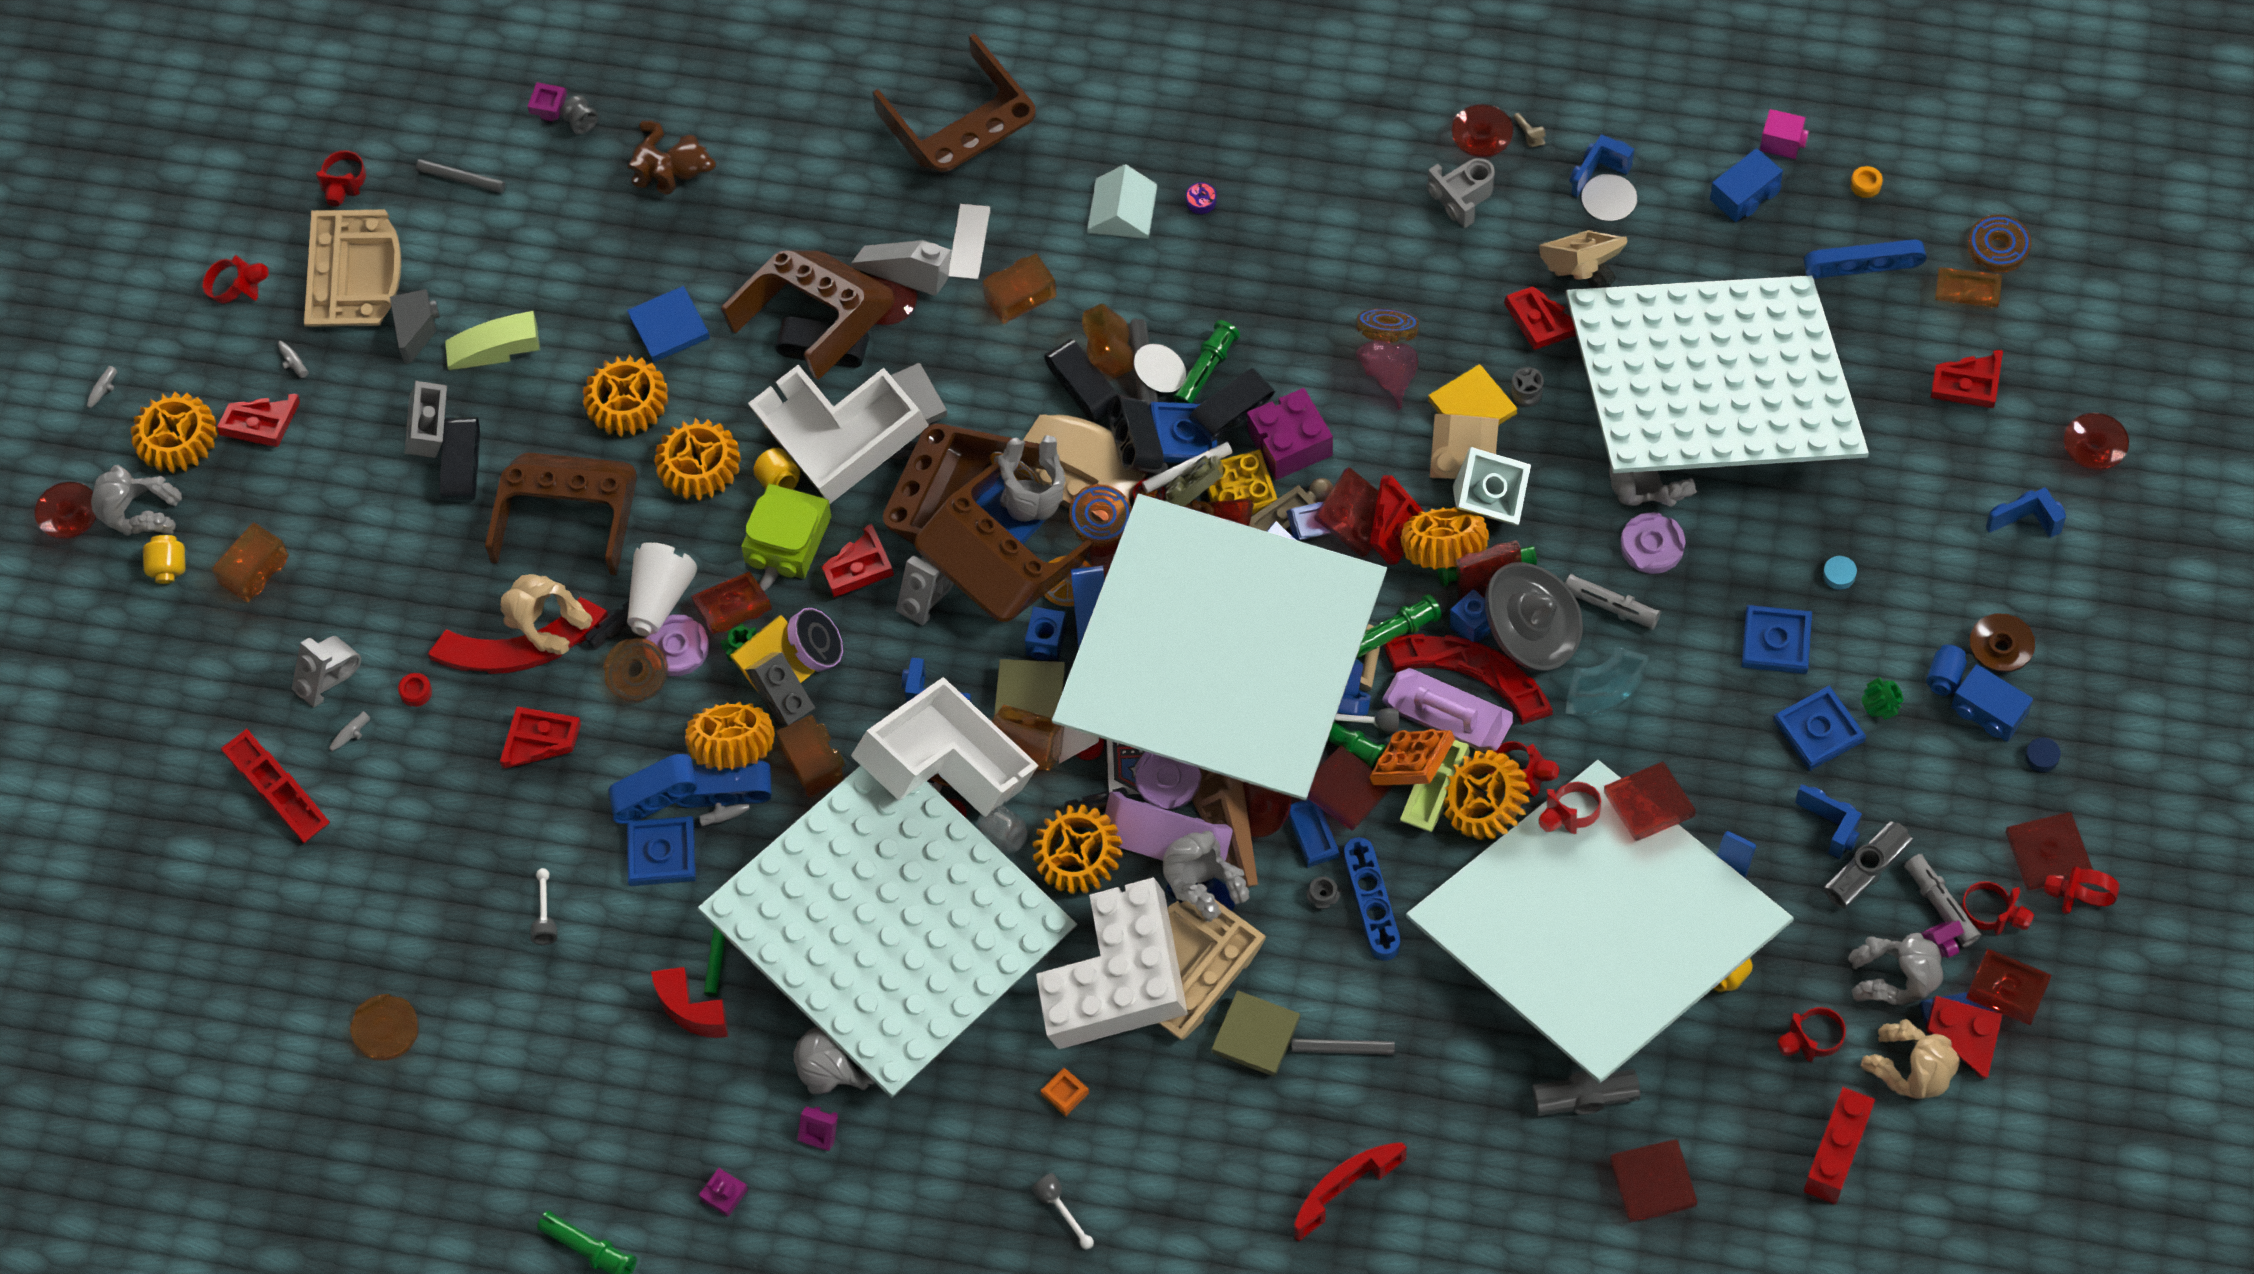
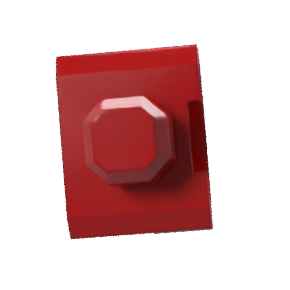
M351 151L335 152L325 159L322 170L316 173L321 190L325 193L327 204L338 207L343 203L346 194L348 196L360 194L358 188L366 178V169L361 157ZM341 160H353L362 165V170L356 179L351 173L344 176H331L326 173L329 167Z
M236 254L232 260H218L211 265L203 278L202 287L204 293L215 302L221 304L231 302L241 292L256 301L258 298V283L264 281L269 276L268 268L263 263L250 265ZM236 266L238 277L235 278L232 286L225 293L213 296L212 288L216 277L224 269Z
M1517 741L1504 742L1494 751L1497 755L1499 753L1506 754L1514 750H1522L1528 753L1529 764L1522 771L1527 776L1524 782L1529 784V791L1534 797L1539 793L1542 781H1552L1558 778L1560 770L1557 763L1545 760L1533 743L1526 747Z
M1579 781L1561 786L1556 795L1554 789H1547V809L1539 817V826L1545 832H1551L1563 824L1570 833L1577 834V828L1587 827L1599 818L1601 812L1599 792L1590 784ZM1570 792H1584L1594 797L1598 803V808L1587 817L1577 818V809L1563 805L1559 802L1560 798Z
M2077 866L2072 868L2069 881L2064 880L2063 876L2049 875L2044 886V892L2047 895L2059 898V896L2064 897L2062 907L2064 914L2071 912L2074 898L2095 906L2113 905L2117 900L2120 890L2119 882L2112 876L2097 870H2081ZM2079 883L2097 885L2109 892L2093 891Z
M1989 881L1977 882L1971 885L1965 892L1961 909L1975 928L1994 930L1996 936L2002 933L2007 921L2011 922L2013 927L2028 930L2035 916L2022 905L2020 908L2016 906L2020 894L2019 887L2013 888L2009 896L2004 888L1997 883ZM1988 889L1996 892L2003 898L2007 911L1999 915L1996 922L1986 923L1979 921L1970 915L1966 908L1965 898L1975 890Z
M1816 1007L1809 1009L1802 1017L1800 1014L1793 1013L1790 1030L1779 1038L1777 1047L1783 1056L1796 1054L1801 1048L1806 1060L1813 1062L1814 1056L1826 1057L1840 1050L1845 1039L1846 1026L1842 1017L1829 1008ZM1813 1015H1826L1840 1025L1843 1033L1842 1040L1833 1048L1826 1050L1816 1049L1818 1043L1809 1039L1803 1032L1802 1022Z

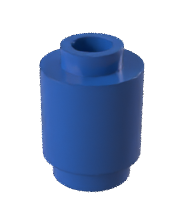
M1947 644L1942 645L1940 650L1935 652L1926 679L1927 685L1931 687L1934 693L1946 696L1955 693L1959 688L1967 664L1965 659L1966 653L1961 648Z

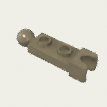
M1326 478L1313 480L1307 493L1298 485L1252 517H1246L1239 524L1266 531L1276 521L1290 533L1292 530L1286 511L1291 508L1314 504L1315 502L1328 501L1333 496L1334 487L1331 481Z

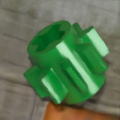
M740 623L739 626L734 627L732 630L726 629L728 639L721 640L722 650L727 651L726 656L729 662L732 661L730 655L757 634L755 627L749 630L743 626V623Z
M1878 677L1866 684L1867 689L1864 690L1865 694L1862 695L1861 699L1865 710L1870 716L1880 717L1882 715L1883 719L1887 720L1899 714L1897 709L1901 708L1900 703L1903 702V694L1894 681L1886 680L1883 682L1881 677Z

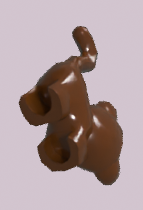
M645 120L639 123L640 130L652 133L644 139L643 143L635 147L632 160L627 165L628 169L635 171L631 180L634 186L646 188L651 183L652 178L658 180L657 191L668 195L676 188L674 176L687 181L697 177L700 173L713 170L716 167V162L709 156L704 145L698 143V139L694 135L682 136L680 141L670 148L667 153L658 151L655 145L664 137L663 127L655 121Z

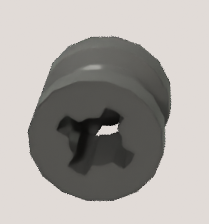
M580 95L567 100L560 110L561 117L566 122H570V128L576 134H583L591 130L599 118L595 109L588 107V101Z
M1531 367L1521 368L1514 373L1511 397L1516 404L1523 407H1532L1540 402L1544 385L1542 374L1537 369Z

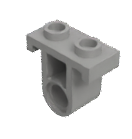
M1475 158L1443 177L1442 167L1439 164L1428 169L1427 190L1431 197L1435 200L1439 199L1445 206L1448 216L1453 221L1457 220L1464 229L1473 224L1475 206L1490 197L1493 192L1494 167L1492 163L1486 159Z
M912 556L906 561L896 612L924 625L930 619L931 614L928 613L929 610L951 590L954 583L924 556L921 559Z
M338 636L329 637L320 643H316L310 637L300 642L291 689L314 708L324 701V697L320 695L321 693L348 679L357 671L361 663V656Z

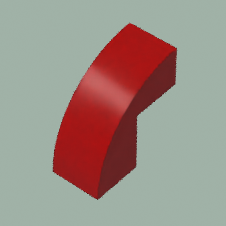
M685 967L651 971L658 999L667 1015L676 1024L700 1036L710 1038L728 1037L726 1011L722 999L691 1003L689 979Z

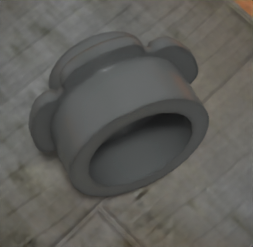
M1318 877L1310 883V889L1307 890L1306 896L1310 903L1315 904L1316 908L1327 909L1331 904L1334 905L1338 902L1340 893L1337 891V884L1332 879ZM1324 891L1326 892V895L1321 896L1320 892Z

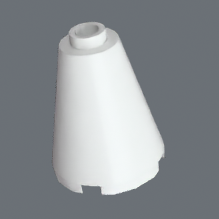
M643 543L641 548L638 549L637 547L634 553L627 623L632 627L631 629L634 633L641 636H649L659 631L695 577L697 571L696 562L689 555L684 553L683 558L673 554L675 548L669 545Z

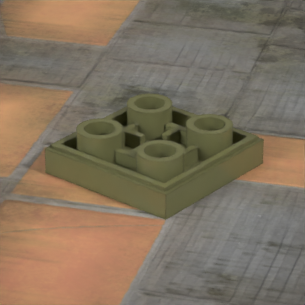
M1206 455L1202 456L1191 466L1193 470L1184 478L1179 475L1166 485L1168 490L1166 492V502L1185 507L1223 477V463L1216 455H1212L1210 458H1207Z
M1000 659L994 713L995 723L1057 725L1052 723V718L1063 692L1065 662Z
M1237 990L1212 1046V1054L1275 1077L1300 1021L1301 1014Z

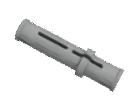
M1570 574L1565 582L1576 598L1615 613L1623 621L1629 619L1653 630L1659 620L1660 610H1655L1636 602L1633 596L1627 595L1624 597L1576 577L1573 574Z
M1918 854L1908 860L1904 867L1921 888L1919 891L1921 895L1930 900L1945 922L1960 920L1964 933L1956 937L1961 945L1967 947L1978 940L1979 936H1981L1980 932L1977 931L1964 911L1944 886L1946 883L1944 879L1936 875L1924 856Z

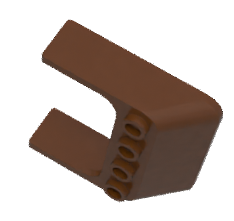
M975 33L969 35L971 56L996 85L998 93L991 101L930 137L920 140L880 90L877 89L872 92L876 113L913 159L922 167L938 171L952 170L1027 126L1036 116L1034 103Z
M787 250L780 251L772 256L721 307V311L730 330L737 333L786 284L839 312L836 322L804 353L812 376L819 380L892 307L895 297L889 287L822 251Z
M945 424L928 426L922 432L885 508L883 521L886 527L915 546L917 534L949 496L992 465L990 455L994 452L1004 453L1007 443L1013 438ZM1025 441L1019 461L1028 467L1046 470L1039 463V443Z
M523 453L517 456L503 470L500 477L485 543L490 562L498 564L513 496L524 495L607 504L614 511L605 559L610 575H617L637 481L634 467L630 463L623 461L551 454Z
M996 461L949 496L917 534L914 544L922 556L995 620L1008 622L1071 574V569L1079 568L1087 557L1093 542L1087 539L1056 563H1047L1036 557L974 501L995 484L1001 471L998 461Z

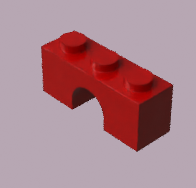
M1842 1087L1809 1172L1804 1193L1835 1205L1837 1204L1876 1099Z

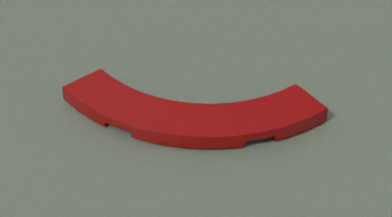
M579 597L577 601L581 603L583 609L593 619L588 629L580 630L576 626L571 625L563 616H560L554 622L537 630V632H548L552 635L567 638L570 641L568 645L570 649L577 643L581 644L586 640L585 634L593 627L597 629L599 627L598 623L608 617V612L604 608ZM447 629L428 653L429 659L444 666L467 672L468 670L487 671L488 674L527 670L562 656L554 652L549 653L547 650L544 652L539 651L533 642L527 639V635L509 639L485 640L459 635Z
M1424 634L1399 636L1383 645L1394 673L1408 668H1439L1471 676L1496 691L1513 709L1521 725L1553 715V709L1537 683L1520 670L1514 661L1486 645L1451 635L1438 637L1424 636Z

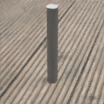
M419 159L416 165V170L498 193H503L505 189L504 181L422 159Z
M1292 1039V1052L1394 1055L1395 1041Z

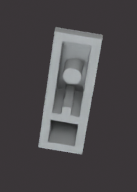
M923 240L864 246L851 262V267L936 296L949 277L951 250Z

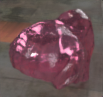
M1373 340L1363 344L1357 350L1356 357L1358 360H1361L1366 375L1375 376L1379 384L1382 385V388L1392 393L1396 408L1401 410L1403 394L1415 376L1418 367L1417 353L1407 344L1393 345L1381 340Z

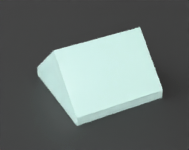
M1126 164L1096 178L1087 229L1088 233L1149 239L1157 184Z
M1470 447L1453 485L1456 508L1518 526L1531 465Z

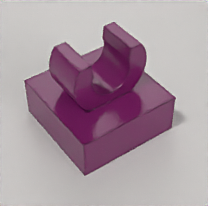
M537 82L527 106L529 114L539 115L542 120L552 122L554 119H558L561 107L567 97L566 88Z
M1960 920L1940 923L1920 933L1924 939L1932 941L1937 945L1941 958L1945 956L1949 958L1959 953L1958 945L1953 938L1963 934L1964 931Z
M806 1106L801 1113L797 1141L830 1151L835 1141L838 1114L836 1112L828 1114L820 1111V1107L810 1108Z
M718 1167L700 1192L699 1198L707 1205L729 1217L748 1191V1187L745 1183Z

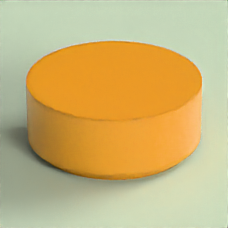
M1862 166L1853 172L1850 186L1856 195L1863 198H1871L1880 192L1883 178L1877 169L1870 166Z

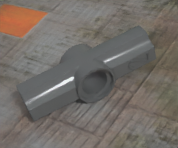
M1890 821L1867 845L1858 848L1855 857L1824 887L1823 891L1829 901L1836 907L1846 909L1869 885L1877 883L1881 874L1912 844L1913 838L1909 835L1908 830L1899 822L1894 823ZM1870 862L1874 864L1875 868H1866L1861 863Z
M1635 1069L1613 1072L1601 1083L1597 1082L1586 1071H1581L1569 1076L1568 1080L1536 1084L1532 1087L1534 1106L1538 1116L1569 1111L1586 1115L1601 1111L1607 1105L1640 1100L1639 1081Z

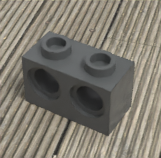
M772 652L745 669L777 725H790L815 709L782 652Z

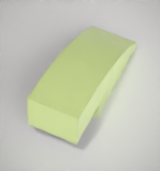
M533 311L513 314L482 323L445 341L448 370L510 362L511 354L540 350L537 322Z
M1455 740L1431 783L1414 784L1400 821L1429 832L1433 831L1445 808L1443 806L1444 799L1448 797V791L1444 787L1449 786L1451 781L1447 776H1453L1456 773L1453 764L1464 765L1463 756H1468L1470 753L1468 744Z

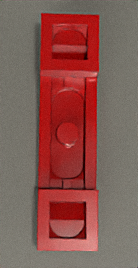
M1391 1143L1366 1150L1346 1160L1326 1175L1309 1194L1294 1224V1237L1297 1241L1300 1242L1326 1222V1209L1324 1205L1371 1170L1380 1180L1406 1160L1407 1147L1404 1143Z

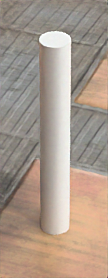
M1225 442L1143 481V489L1148 494L1167 485L1179 475L1183 477L1193 471L1191 466L1202 456L1206 455L1207 458H1210L1212 455H1216L1221 459L1232 454V449L1229 443Z

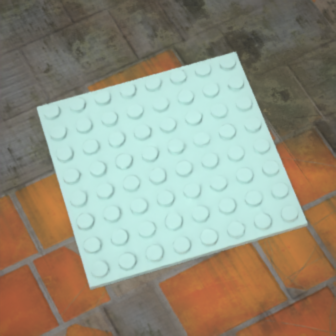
M1813 276L1566 290L1570 313L1613 473L1868 458L1869 452Z
M1138 494L1052 718V723L1306 801L1387 572V567Z
M1597 760L1571 781L1588 783L1599 792L1601 812L1599 818L1593 824L1584 828H1577V834L1570 833L1563 824L1554 831L1545 832L1539 826V817L1547 809V801L1519 822L1518 826H1514L1508 831V834L1503 835L1407 912L1406 918L1597 1082L1601 1083L1793 922V917L1612 770ZM1570 792L1559 800L1563 805L1577 809V818L1587 817L1598 808V803L1594 797L1584 792Z
M861 765L697 909L891 1098L1077 926L1074 920L927 781L899 801Z

